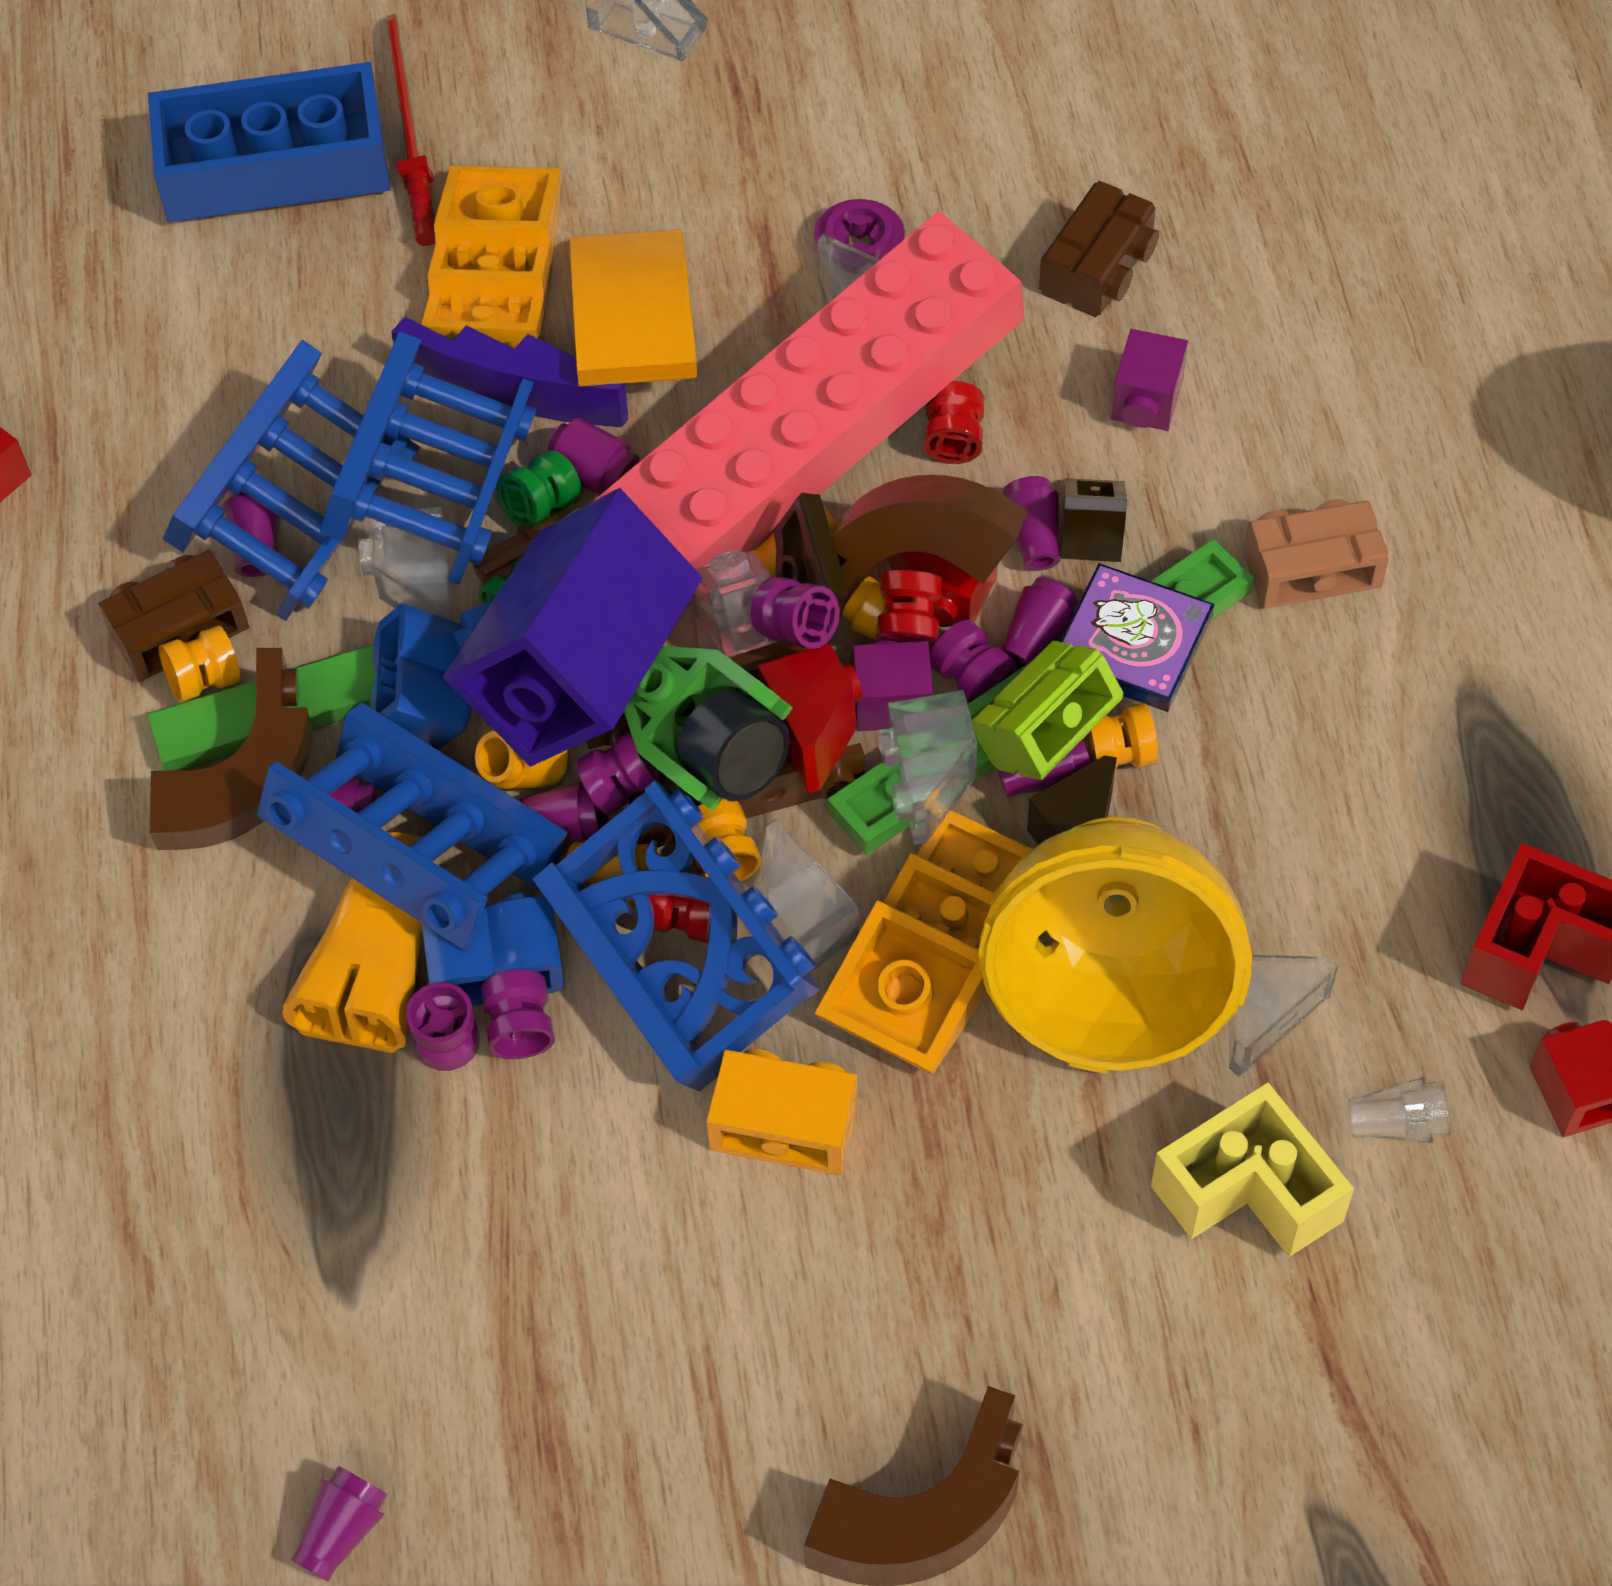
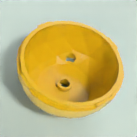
M1107 817L1088 821L1054 835L1022 857L994 894L980 935L978 964L986 992L1001 1017L1029 1043L1057 1059L1068 1062L1069 1067L1108 1074V1070L1124 1071L1152 1067L1183 1057L1216 1035L1237 1012L1239 1006L1244 1004L1252 975L1253 954L1243 910L1221 871L1198 849L1155 824L1135 818ZM1117 894L1123 895L1126 898L1114 899L1110 898L1109 896ZM1045 930L1055 940L1052 945L1045 946L1038 938Z

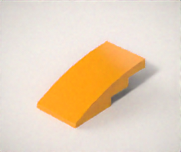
M450 165L434 222L436 245L427 274L429 297L421 325L451 340L467 325L514 349L527 334L540 339L552 271L562 180L561 168Z
M682 229L569 237L578 385L593 386L697 378L691 301Z
M943 807L917 855L910 853L884 902L876 901L816 1009L815 1016L933 1075L987 994L978 964L981 931L994 894L1022 857L1033 849Z

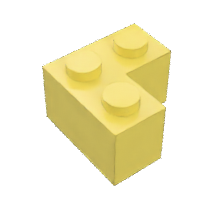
M1269 1083L1261 1086L1157 1152L1151 1188L1191 1239L1247 1204L1288 1257L1343 1223L1354 1191V1187Z

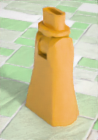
M387 832L409 847L421 838L420 836L399 832ZM351 878L343 891L336 911L324 935L303 967L283 1004L282 1015L286 1023L297 1029L300 1034L308 1037L389 1053H395L399 1048L405 1047L409 1032L406 1010L411 997L415 994L419 958L423 943L422 923Z

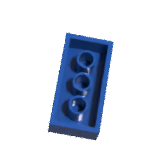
M371 62L148 93L154 178L168 222L391 191L381 110Z

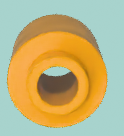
M492 729L477 744L475 764L482 778L500 789L548 788L558 783L563 777L568 764V750L530 767Z

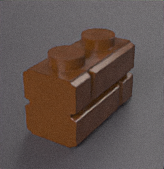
M1100 180L1094 183L1041 258L1039 290H1041L1042 295L1063 304L1069 302L1074 309L1095 318L1101 315L1111 299L1118 302L1121 301L1130 286L1133 277V266L1137 260L1146 263L1150 259L1159 239V231L1154 229L1156 208L1153 202L1131 193L1126 196L1123 194L1122 189Z
M210 549L196 556L183 555L177 557L167 565L165 571L140 583H124L114 589L109 598L98 603L111 637L121 654L125 657L138 682L163 671L158 649L161 644L175 639L185 643L195 640L200 631L217 625L224 629L228 638L250 628L237 591L227 575L224 574L222 567Z

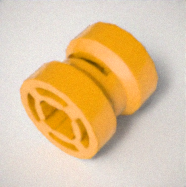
M219 625L200 631L195 640L185 643L175 639L159 645V657L166 680L179 703L199 698L202 690L205 688L216 686L224 689L239 684L241 681L240 669L234 649L226 632Z
M1145 703L1125 706L1120 714L1106 715L1083 738L1091 763L1104 755L1117 757L1116 768L1119 765L1129 763L1136 768L1156 765L1158 763L1156 730L1151 712Z
M723 798L713 812L705 805L700 804L698 807L704 814V818L697 823L709 840L718 836L733 852L741 864V867L734 872L740 882L752 876L762 864L761 856L755 841L751 837L745 836V830L748 826L741 804L738 801L731 802ZM695 859V866L699 876L709 877Z

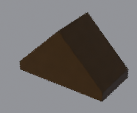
M1065 478L1060 559L1121 562L1127 512L1125 481Z
M1104 755L1029 798L1027 831L1038 845L1046 839L1070 830L1075 826L1091 820L1108 817L1117 757Z

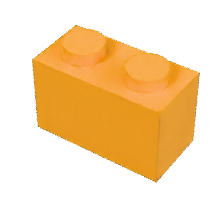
M749 1049L743 1053L725 1050L706 1121L710 1151L842 1176L858 1106V1074L847 1073L842 1067L829 1062L816 1061L805 1065L783 1061L775 1054L760 1049Z

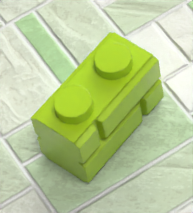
M1052 641L994 698L992 705L988 704L971 721V728L990 762L997 770L1012 774L1020 772L1022 776L1042 780L1123 699L1124 693L1104 655L1098 649L1079 645L1075 648L1069 643Z

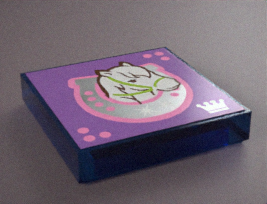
M1098 563L1060 642L1072 644L1075 648L1079 645L1098 649L1104 655L1124 693V697L1169 712L1211 622L1215 604Z

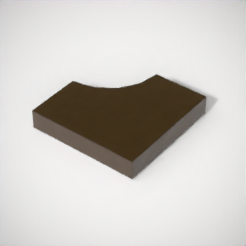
M800 493L774 530L776 544L775 577L794 579L801 584L812 583L824 586L834 593L840 607L848 596V591L819 494ZM768 639L769 644L780 642Z

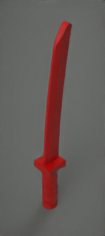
M396 14L387 15L386 18L407 159L396 162L398 173L403 178L404 188L407 189L410 196L409 204L410 209H412L411 215L414 222L416 242L421 246H430L436 243L433 206H431V194L429 193V183L434 182V176L428 167L426 155L419 156Z

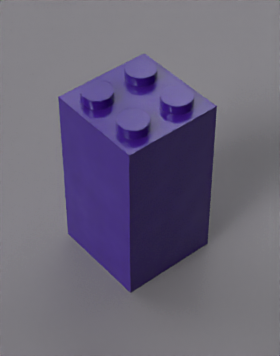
M618 488L539 531L443 678L532 767L615 727L703 577L621 488Z

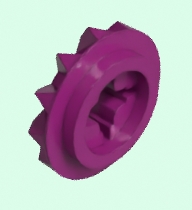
M852 199L833 205L820 216L814 229L815 252L823 255L827 268L838 265L842 267L846 276L853 270L867 271L905 239L904 225L897 213L880 202L867 199ZM853 235L861 239L868 235L870 245H865L860 241L850 245L849 236Z

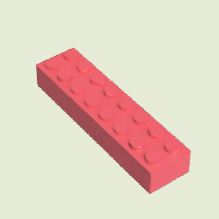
M937 211L594 501L621 488L703 577L687 604L686 610L750 555V551L760 546L774 532L800 493L819 495L941 392L951 381L955 380L1025 320L1021 280L943 213Z

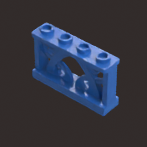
M653 780L644 788L645 792L558 865L550 863L532 880L676 1082L701 1091L718 1077L719 1073L717 1071L721 1067L725 1050L743 1051L807 997L811 998L819 992L820 988L809 974L816 967V964L808 952L791 935L783 940L771 922L778 917V913L772 904L754 885L746 890L734 874L741 867V864L733 852L718 836L709 840L697 823L704 818V814L693 799L681 787L671 792ZM664 825L669 827L676 839V848L673 853L667 857H660L657 850L658 842L653 840L646 852V863L650 871H639L635 861V847L639 836L651 826ZM618 855L623 871L622 875L608 878L587 888L582 885ZM694 857L710 879L686 872ZM651 896L684 897L709 904L710 938L703 972L690 964L676 960L659 961L645 968L641 967L637 959L648 946L654 929V910L650 900ZM634 899L638 914L637 926L628 934H620L616 929V919L624 913H629L633 916L631 907L626 901ZM737 915L753 936L737 939ZM756 955L764 956L771 963L773 969L772 985L766 994L757 1000L743 1001L734 998L726 992L729 979L743 985H750L760 981L749 977L745 968L746 963L751 957ZM674 976L686 977L697 985L694 994L688 988L681 985V996L674 1002H669L666 999L664 988L667 981ZM719 1005L739 1015L704 1045L698 1046L696 1041L705 1031Z

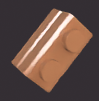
M1335 499L1321 504L1316 510L1289 514L1284 510L1270 511L1260 516L1256 521L1248 523L1244 554L1249 572L1255 578L1254 587L1262 609L1381 588L1383 585L1389 560L1388 550L1381 531L1377 529V520L1370 501L1348 504L1345 500Z

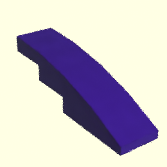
M404 317L391 331L393 345L399 331L421 339L414 363L425 367L423 373L507 405L513 406L523 378L534 382L526 405L537 409L535 416L563 422H571L575 418L580 417L593 425L623 427L628 421L625 383L579 386L576 357L529 334L513 349L467 325L453 340L407 317Z

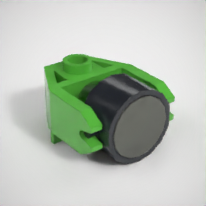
M662 646L624 710L637 753L712 812L722 800L719 795L727 801L734 802L747 800L763 791L778 775L786 761L790 746L788 727L778 718L784 720L793 707L718 649ZM694 700L695 708L689 716L680 717Z

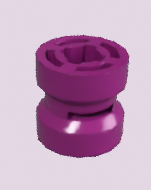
M771 577L761 583L751 601L750 617L752 625L759 635L767 639L789 641L796 646L808 649L819 648L828 643L839 623L840 609L838 600L830 589L812 583L801 584L794 579L785 577Z
M972 620L960 621L949 628L938 639L930 652V665L944 679L953 678L957 682L958 693L968 703L1011 676L1016 670L1015 661L1000 647L992 648L989 646L986 633Z
M630 730L615 739L614 746L606 751L594 749L577 759L579 776L587 793L595 805L608 815L614 812V810L624 807L630 795L638 791L644 793V788L653 780L662 786L665 784V775L637 753Z
M511 970L491 976L484 981L481 986L483 1008L492 1018L486 1029L490 1053L504 1059H524L544 1053L552 1047L555 1042L552 1020L543 1010L548 1002L546 981L543 975L531 970Z
M448 982L429 984L418 990L411 997L407 1005L406 1020L417 1055L426 1066L438 1071H452L465 1066L474 1058L479 1048L480 1034L474 1019L473 1006L468 994L459 986Z

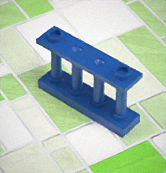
M399 331L331 493L320 534L343 542L352 519L364 522L365 517L458 551L448 581L460 585L467 563L471 562L480 566L492 531L481 527L513 438L525 443L537 410L526 405L534 382L522 379L513 406L423 373L425 367L414 363L421 339ZM416 395L504 428L498 446L408 413L409 406L400 403L401 398L413 400ZM401 435L487 467L489 470L484 484L480 486L391 453L392 446L383 443L385 437L397 440L398 436ZM383 475L472 508L474 510L468 527H462L374 494L376 488L367 485L369 477L380 481Z
M304 340L300 341L172 515L163 536L164 541L181 552L186 550L196 535L203 540L210 536L288 588L289 591L276 613L285 621H287L299 603L307 609L314 603L329 580L320 572L342 541L320 534L324 517L255 472L258 466L250 460L260 447L269 452L275 448L334 488L343 465L288 429L289 421L282 416L292 403L300 409L307 405L354 438L364 416L318 385L321 379L315 376L313 371L322 352ZM401 435L398 436L397 440L386 436L383 442L392 446L391 453L410 460L414 459L421 448L412 439ZM382 475L380 481L369 477L367 485L375 487L376 493L387 477ZM228 491L237 496L241 492L245 493L321 544L304 570L223 516L225 510L218 506V504ZM352 519L350 526L347 530V533L350 531V529L357 520Z
M363 702L347 712L335 760L308 779H303L277 761L268 767L257 812L259 818L464 951H467L474 944L488 898L485 895L511 874L539 891L540 889L532 878L550 863L558 864L568 833ZM357 775L384 792L383 795L358 813L330 796L331 793ZM407 808L436 825V827L410 847L381 829ZM459 841L488 858L485 863L463 880H460L433 862Z

